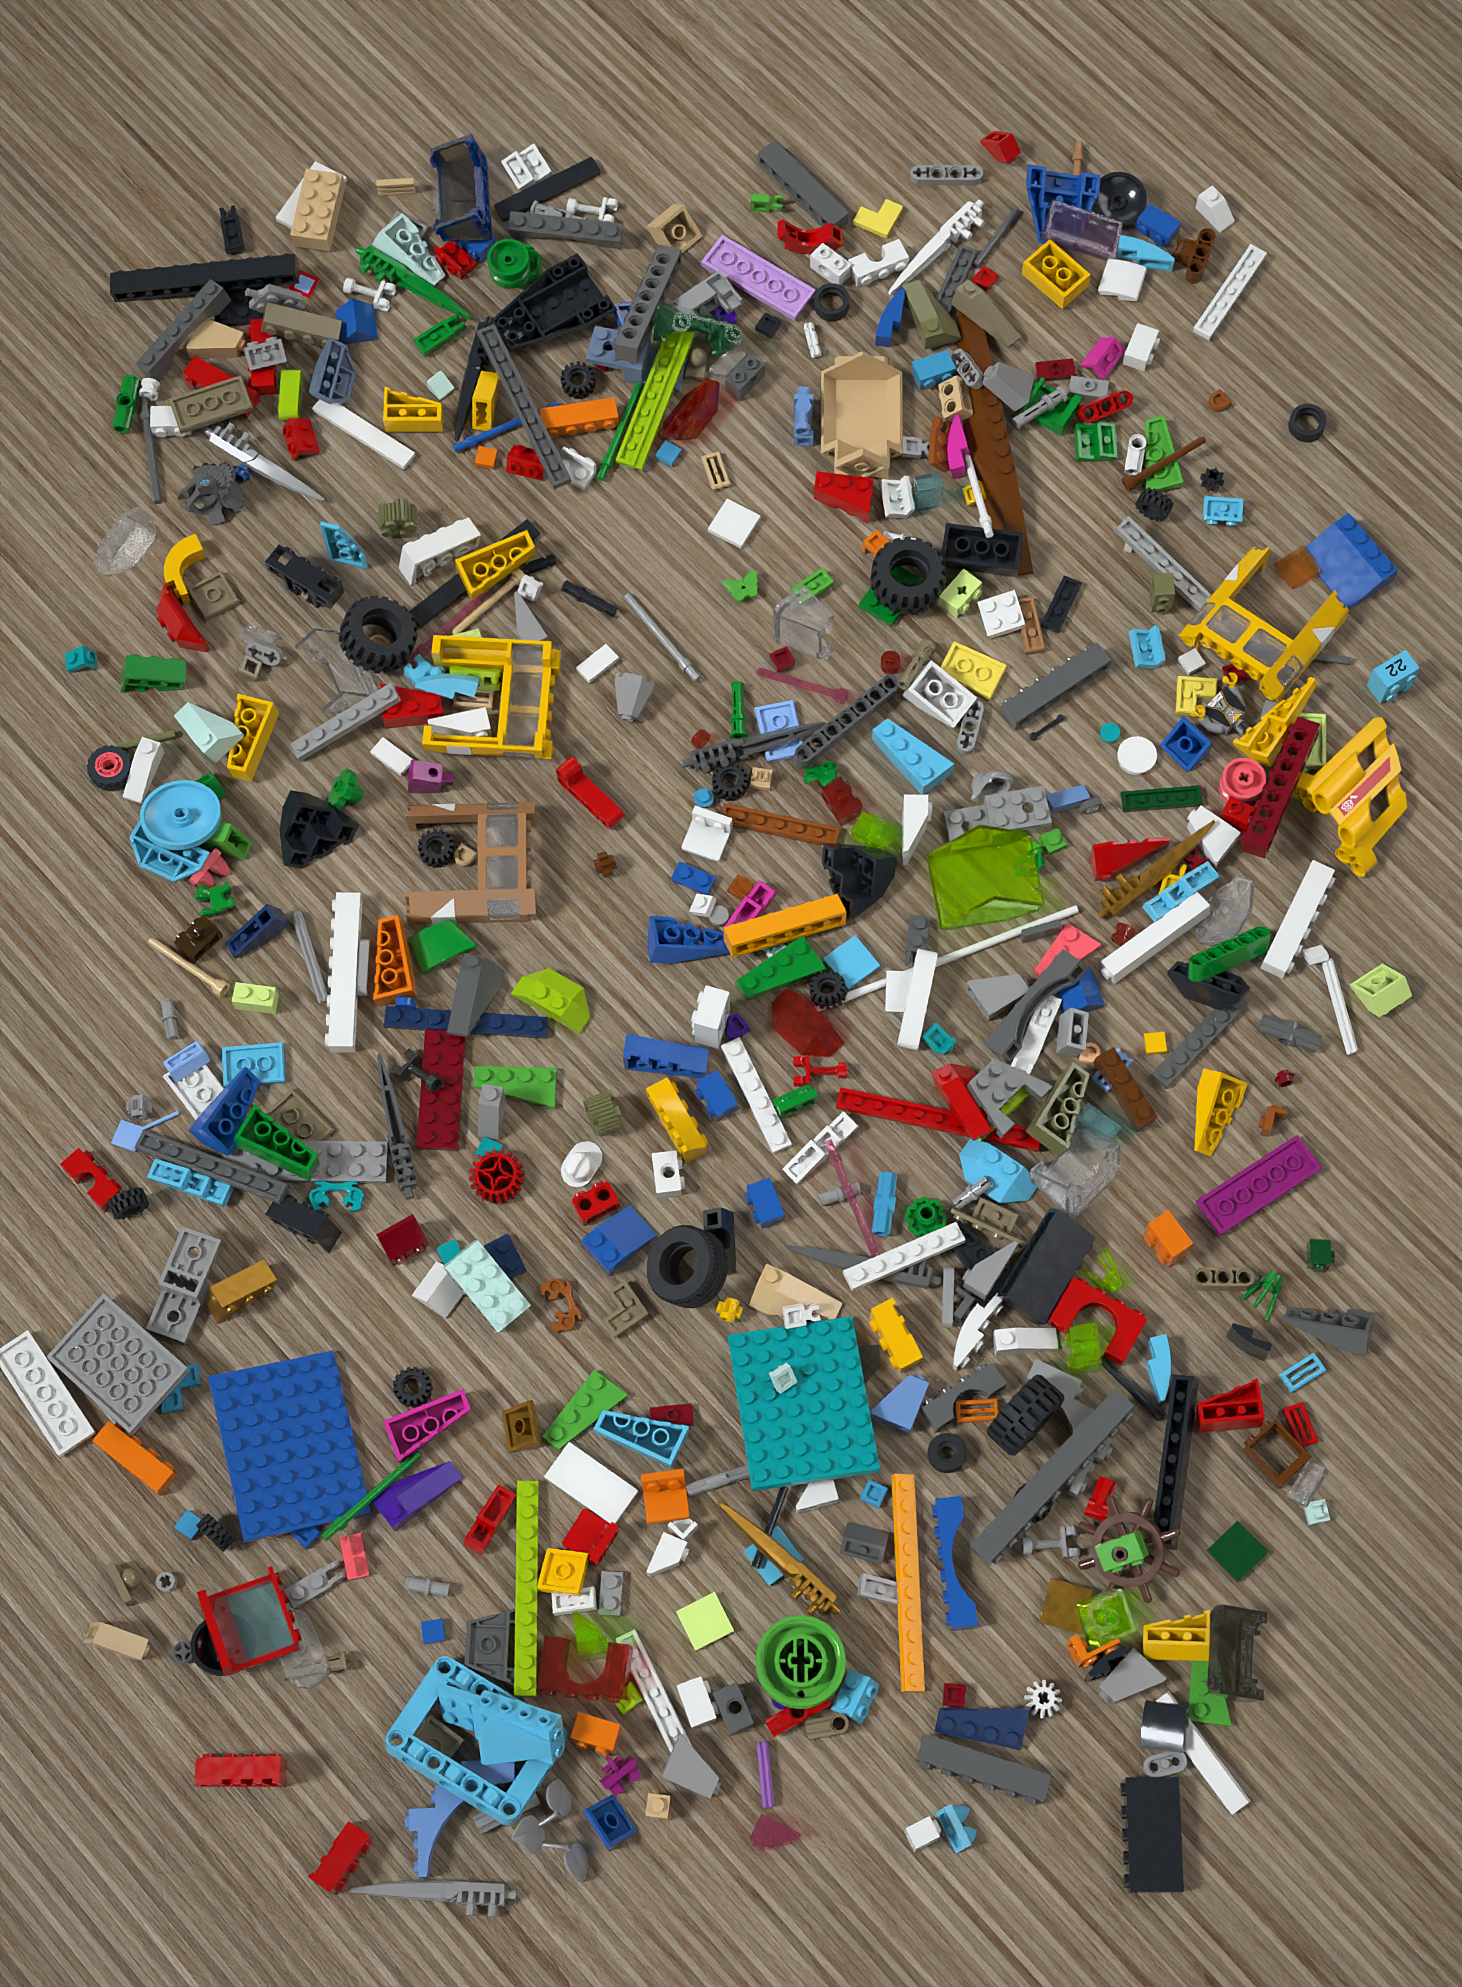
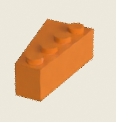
M399 915L378 919V950L373 1000L378 1006L396 1003L398 997L416 998L418 994L404 922Z

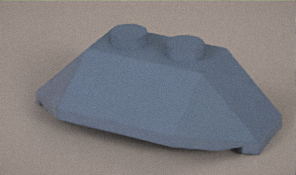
M331 337L327 340L316 363L309 393L328 404L348 403L356 376V369L348 353L347 345Z

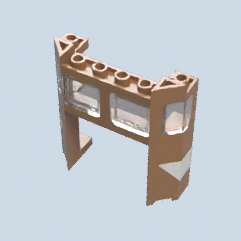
M535 802L407 805L408 811L405 817L409 831H417V824L478 822V890L405 892L408 925L437 924L447 920H453L456 924L529 922V915L536 914L535 888H531V876L528 877V870H531V858H528V851H531V839H528V832H531V821L535 820Z

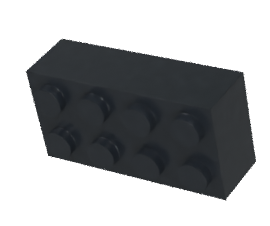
M946 523L941 556L945 560L946 568L1018 577L1024 533L992 529L993 536L987 538L982 527Z

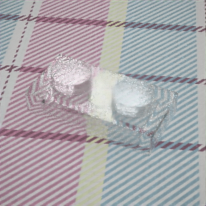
M1308 1461L1289 1491L1287 1498L1307 1508L1328 1474L1326 1468Z

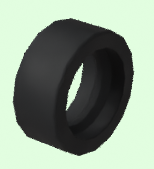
M828 283L822 285L814 295V310L823 320H840L846 316L849 310L850 296L847 290L839 284ZM836 295L842 299L843 305L838 309L828 310L820 302L824 296Z
M1299 405L1292 411L1288 423L1289 431L1294 438L1302 442L1318 440L1322 436L1327 423L1326 415L1317 405ZM1301 415H1310L1318 421L1319 426L1316 430L1306 431L1297 425L1296 420Z

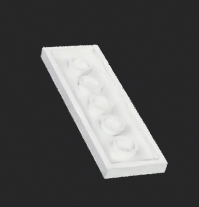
M28 1330L0 1348L1 1369L59 1457H62L96 1434Z

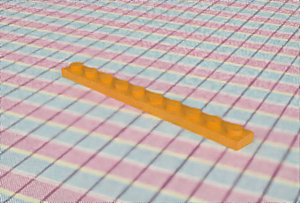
M893 1474L891 1477L896 1582L898 1584L897 1593L899 1601L897 1607L901 1692L921 1693L925 1692L915 1477L914 1474Z

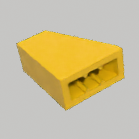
M481 371L472 397V429L483 431L492 429L500 392V380L494 372Z

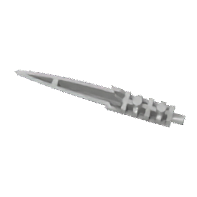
M229 422L225 430L219 426L215 430L209 427L205 430V434L210 437L209 442L211 445L251 470L295 492L319 501L324 500L323 497L307 485L254 451L249 444H246L251 437L250 434L244 432L240 439L232 435L231 433L236 427L234 424Z
M446 1880L380 1883L353 1887L349 1891L357 1894L410 1900L454 1902L456 1900L458 1905L466 1904V1916L470 1917L475 1916V1905L489 1906L488 1917L491 1918L497 1917L498 1906L505 1907V1899L516 1900L517 1891L506 1890L505 1883Z

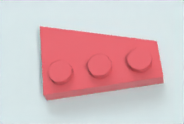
M1067 923L1034 969V973L1040 976L1062 949L1082 961L1090 953L1098 950L1102 944Z

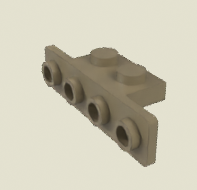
M980 1197L973 1215L955 1207L951 1209L955 1219L962 1222L968 1220L973 1223L972 1226L981 1231H984V1229L992 1231L991 1235L1003 1240L1005 1237L1011 1240V1243L1016 1241L1018 1243L1017 1248L1022 1249L1023 1246L1026 1247L1029 1243L1011 1234L1019 1214L983 1197Z

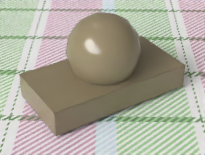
M692 343L688 355L685 379L704 381L710 345Z
M114 1562L107 1564L106 1568L123 1602L127 1606L136 1603L129 1589H134L140 1584L141 1576L138 1570L128 1568L121 1573Z

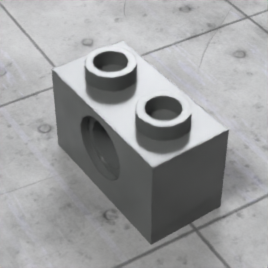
M749 354L725 379V391L741 401L765 376V364L752 354Z
M736 1682L712 1693L730 1736L754 1726L753 1720L756 1719V1716L751 1706L747 1708L744 1699H747V1695L743 1686L738 1687ZM732 1703H739L742 1709L738 1714H733L729 1711V1706Z

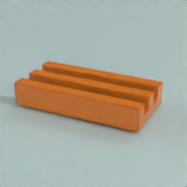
M998 1399L955 1401L956 1423L993 1421L999 1413ZM994 1404V1408L960 1410V1406ZM994 1413L991 1416L961 1417L964 1414Z

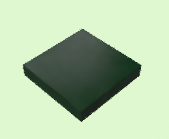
M1238 1521L1207 1549L1212 1558L1236 1582L1268 1553Z

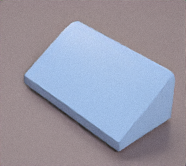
M197 1040L165 1060L163 1064L174 1081L178 1082L210 1062V1058Z

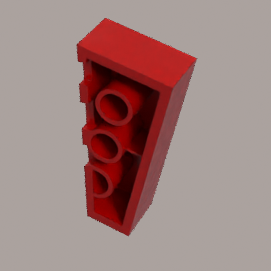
M202 1754V1758H196L194 1785L197 1787H286L287 1760L281 1754H268V1756L246 1754V1757H237V1754H224V1757H215V1754Z

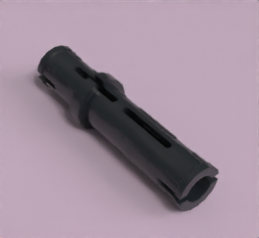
M568 580L562 585L561 591L571 595L576 601L586 603L611 618L614 617L618 609L617 606L606 602L586 591V588L576 586Z

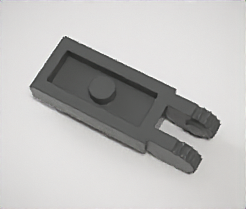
M910 915L905 949V966L911 964V954L916 955L917 949L926 950L931 917Z

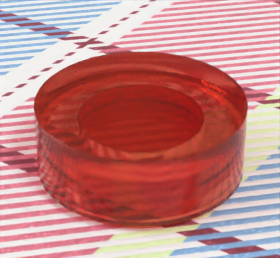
M705 729L699 730L693 736L691 744L696 749L704 747L710 739V734Z

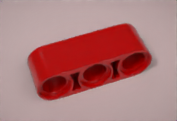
M1117 390L1082 404L1078 407L1076 415L1080 421L1093 422L1129 407L1133 402V396L1129 391ZM1121 394H1123L1125 397V401L1123 404L1119 402V397ZM1104 401H1106L1108 405L1105 411H1103L1102 409V403ZM1087 408H1089L1090 410V416L1088 418H1086L1084 414Z

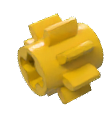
M725 1297L724 1302L719 1301L716 1313L720 1314L719 1319L734 1323L735 1318L740 1319L743 1307L739 1306L740 1301Z

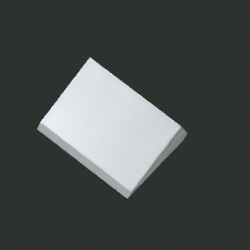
M435 1262L412 1294V1297L447 1319L464 1293L443 1269L444 1265Z

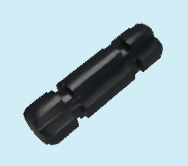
M554 554L546 555V558L541 557L530 561L529 564L524 563L519 569L525 575H528L531 571L534 573L547 568V565L549 567L553 566L557 562Z

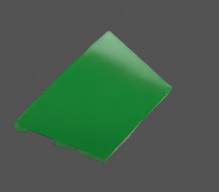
M453 920L437 923L409 937L421 972L428 974L441 964H448L458 956L464 955V953H470L478 947V944L466 936L467 933L461 930Z

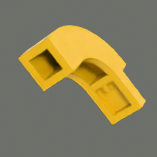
M196 533L175 544L168 553L164 563L165 581L171 591L174 590L177 599H182L183 604L191 602L183 583L184 572L191 564L206 558Z

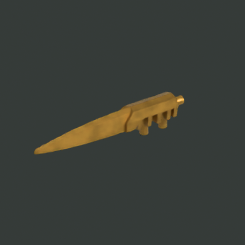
M1212 820L1175 846L1139 874L1138 877L1134 875L1127 881L1123 874L1120 873L1115 878L1121 886L1113 893H1111L1106 885L1101 888L1100 892L1104 895L1105 899L1100 902L1104 908L1097 912L1098 916L1101 919L1108 914L1115 917L1158 883L1203 839L1214 826L1215 820Z
M717 1502L718 1506L734 1525L780 1570L779 1572L785 1577H791L788 1583L796 1588L789 1596L796 1601L803 1594L806 1600L812 1602L805 1610L808 1615L812 1616L818 1609L821 1614L827 1609L835 1616L839 1613L841 1609L834 1603L837 1596L797 1558L749 1519L725 1503Z

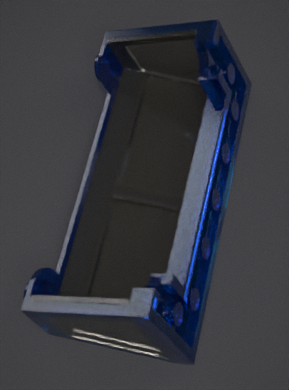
M472 134L431 148L430 163L433 168L436 167L438 180L440 220L435 219V224H433L436 235H439L443 241L486 242L492 240L488 163Z

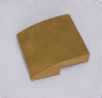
M1050 1578L1039 1623L1082 1634L1093 1589Z

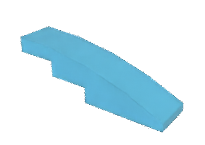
M1207 861L1179 878L1176 883L1164 889L1158 896L1143 905V909L1156 922L1194 893H1200L1219 879L1220 876Z
M158 1159L154 1160L147 1175L148 1179L223 1207H226L234 1189L232 1186L214 1181L210 1177L194 1173L188 1168Z

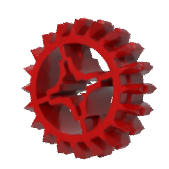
M493 1148V1154L489 1155V1152L485 1150L486 1157L483 1158L481 1155H478L477 1158L480 1162L473 1161L472 1165L475 1168L469 1169V1173L472 1174L469 1177V1181L474 1182L470 1185L471 1189H476V1196L482 1194V1201L489 1197L490 1204L494 1202V1199H497V1203L501 1204V1198H505V1201L509 1202V1195L514 1198L516 1197L514 1190H522L518 1184H524V1179L521 1178L525 1176V1172L521 1170L523 1165L522 1163H517L519 1161L517 1156L512 1158V1152L510 1151L505 1155L504 1149H501L500 1153L497 1154L496 1149ZM492 1161L495 1162V1165L492 1168H485L487 1165L491 1164ZM503 1163L512 1168L514 1171L513 1176L503 1171ZM499 1170L500 1176L494 1182L493 1176H496ZM480 1177H485V1180L491 1182L490 1190L481 1184ZM502 1184H509L506 1188L498 1190Z

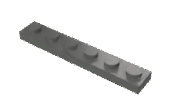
M1243 998L1240 1002L1221 1011L1214 1009L1151 1073V1076L1167 1089L1249 1003Z

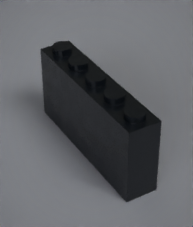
M1049 1209L997 1297L1031 1323L1044 1325L1049 1321L1051 1312L1061 1300V1295L1069 1286L1074 1273L1081 1267L1086 1253L1092 1249L1093 1241L1096 1237L1060 1209Z
M1126 1777L1124 1783H1120V1795L1124 1796L1125 1806H1121V1819H1125V1828H1122V1842H1126V1851H1123L1122 1857L1123 1865H1127V1874L1123 1875L1124 1888H1128V1893H1183L1179 1777Z

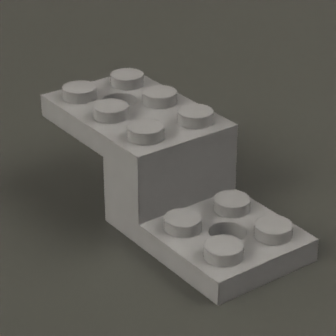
M1044 786L985 795L983 805L944 811L943 814L951 851L1010 841L1012 832L1051 826L1052 824ZM1030 805L1033 807V811L1026 813L1022 807ZM970 824L973 829L970 832H965L962 826Z
M182 1226L158 1282L162 1292L147 1324V1331L183 1344L187 1343L210 1287L206 1280L221 1247L222 1241L220 1239ZM194 1248L200 1250L198 1257H189L190 1250ZM173 1312L179 1313V1319L176 1322L168 1320L169 1315Z

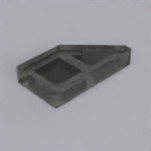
M879 1345L858 1346L865 1385L881 1367Z

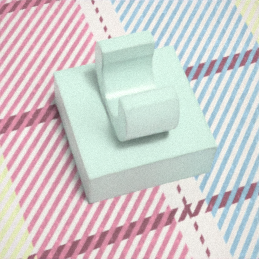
M787 1363L769 1373L776 1391L780 1394L797 1383L792 1368Z
M1325 1499L1303 1504L1308 1526L1330 1521Z

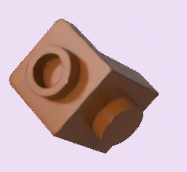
M1278 1105L1268 1106L1264 1116L1261 1115L1258 1127L1262 1128L1260 1135L1269 1137L1274 1118L1285 1120L1288 1110H1284L1283 1107Z

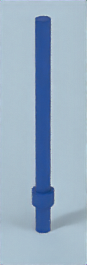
M556 401L542 408L554 407L559 405ZM519 418L513 419L476 436H468L464 441L452 445V448L456 453L467 447H475L481 441L521 425Z

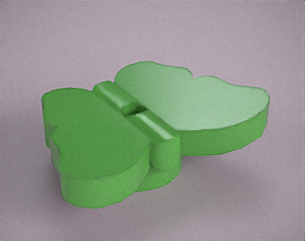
M757 571L749 572L744 579L740 578L738 581L732 579L723 581V587L732 594V597L738 603L743 602L748 597H757Z

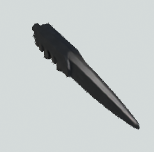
M487 316L485 322H479L477 331L492 325L490 321L493 317ZM477 331L469 354L459 396L454 438L457 442L462 435L472 410V397L480 373L485 371L482 365L488 366L489 364L488 356L477 335Z

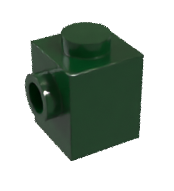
M1310 1239L1307 1243V1269H1313L1314 1272H1324L1326 1269H1329L1331 1263L1335 1261V1252L1331 1250V1240Z

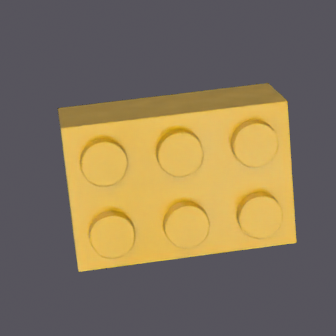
M1050 239L1023 262L1022 275L1061 309L1065 308L1089 286L1091 274Z

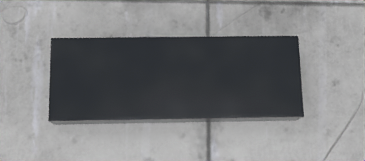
M1065 575L1063 576L1043 618L1041 627L1059 634L1081 588L1082 582Z

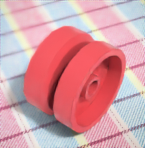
M1250 758L1232 760L1226 765L1219 782L1221 798L1227 803L1229 797L1232 796L1253 806L1260 799L1262 788L1266 784V774L1263 767Z

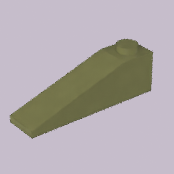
M920 279L902 284L924 349L961 340L956 322Z

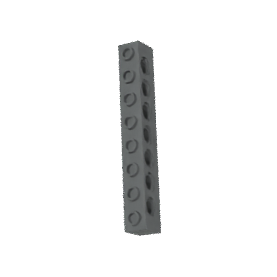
M660 245L657 252L653 253L652 263L648 264L646 276L642 277L641 287L636 291L635 301H631L630 312L626 313L624 325L619 328L618 338H615L613 341L612 349L615 350L616 359L634 363L638 362L681 266L682 249Z

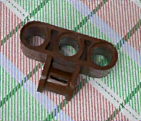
M1210 228L1202 229L1196 241L1184 237L1178 238L1176 250L1171 255L1175 258L1176 262L1187 265L1185 278L1189 283L1196 284L1200 282L1216 238L1215 232Z

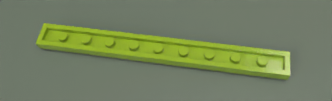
M517 1481L514 1697H536L539 1481Z

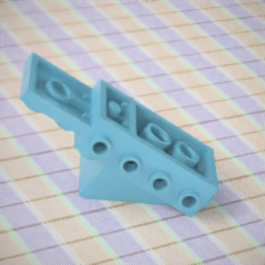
M443 1683L439 1686L438 1696L442 1720L464 1727L467 1730L475 1731V1738L479 1741L482 1764L490 1765L537 1759L553 1765L556 1759L563 1754L565 1739L562 1715L484 1690L479 1696Z

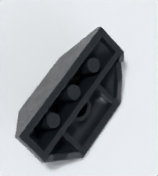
M1177 961L1167 971V975L1184 998L1220 1011L1240 1002L1250 991V986L1246 984L1242 977L1226 971L1201 982H1195L1188 978L1189 963Z

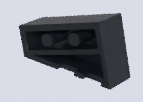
M288 1194L284 1197L281 1205L272 1202L265 1215L273 1223L295 1235L299 1234L307 1238V1242L311 1244L314 1242L319 1244L327 1253L331 1252L342 1232L329 1219V1214L320 1209L317 1212L313 1210L314 1208L305 1202L300 1204L297 1202V1199Z

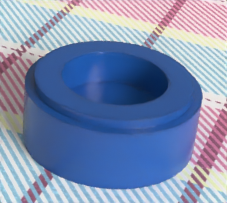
M398 997L395 1007L416 1008V1000L409 997Z

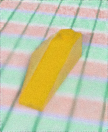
M1203 1069L1197 1088L1194 1151L1211 1157L1222 1138V1130L1226 1124H1230L1232 1121L1230 1116L1234 1109L1240 1107L1248 1083L1222 1072Z

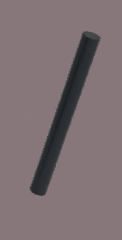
M1103 1355L1097 1360L1157 1421L1164 1416Z
M786 1486L780 1487L764 1530L770 1536H772L789 1489ZM758 1549L751 1565L756 1569L760 1568L764 1557Z

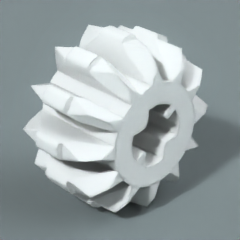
M1042 1680L1041 1687L1035 1681L1033 1683L1034 1689L1031 1687L1027 1688V1692L1031 1695L1024 1696V1700L1031 1701L1026 1706L1035 1708L1031 1713L1033 1716L1037 1711H1040L1039 1716L1043 1719L1046 1711L1047 1715L1052 1717L1051 1709L1054 1711L1059 1710V1707L1054 1703L1062 1702L1061 1698L1055 1697L1060 1693V1690L1052 1691L1054 1683H1051L1047 1688L1046 1680ZM1039 1694L1040 1696L1043 1694L1047 1696V1704L1045 1702L1043 1704L1039 1703Z

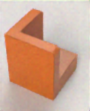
M875 530L863 541L862 551L865 554L869 551L876 557L878 550L884 548V544L890 541L878 530Z

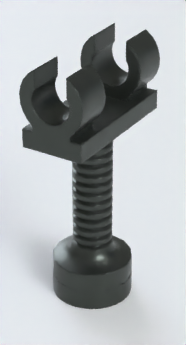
M409 1048L403 1054L409 1060L403 1068L394 1064L390 1069L395 1076L404 1082L411 1073L423 1080L425 1087L432 1092L438 1091L443 1083L442 1078L436 1074L428 1075L417 1067L422 1062V1059Z

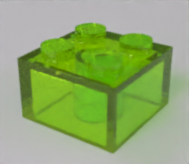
M1109 1589L1074 1604L1088 1646L1101 1647L1117 1638L1137 1631L1123 1589Z

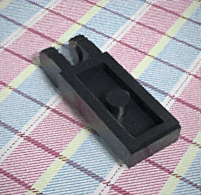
M235 205L231 206V217H226L224 207L219 208L226 253L232 254L245 251L240 220Z

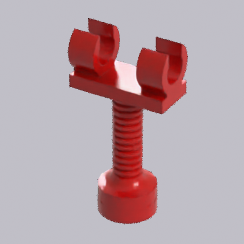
M809 1056L793 1057V1067L806 1068V1076H794L795 1087L810 1085V1076L814 1074H836L839 1078H847V1062H838V1065L835 1067H810Z

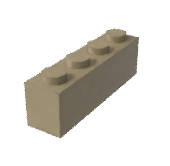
M267 302L261 331L269 335H278L289 340L294 339L324 348L329 337L337 341L339 340L342 321Z

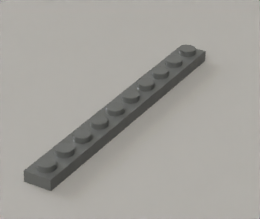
M495 324L478 330L477 335L553 489L571 483V477Z

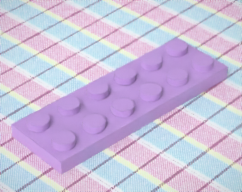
M721 235L701 261L702 267L712 273L720 270L731 284L793 321L797 319L816 293L814 288L724 235Z

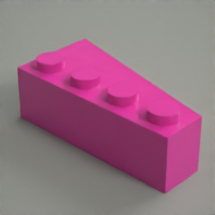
M462 1389L383 1421L398 1461L402 1462L472 1410Z

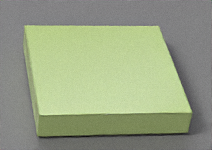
M715 1592L676 1611L695 1651L734 1632Z

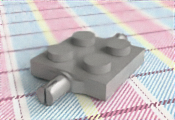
M271 284L266 285L261 290L256 291L247 288L245 291L246 296L253 297L249 301V308L264 313L267 302L301 311L305 310V304L299 303L302 300L301 293Z

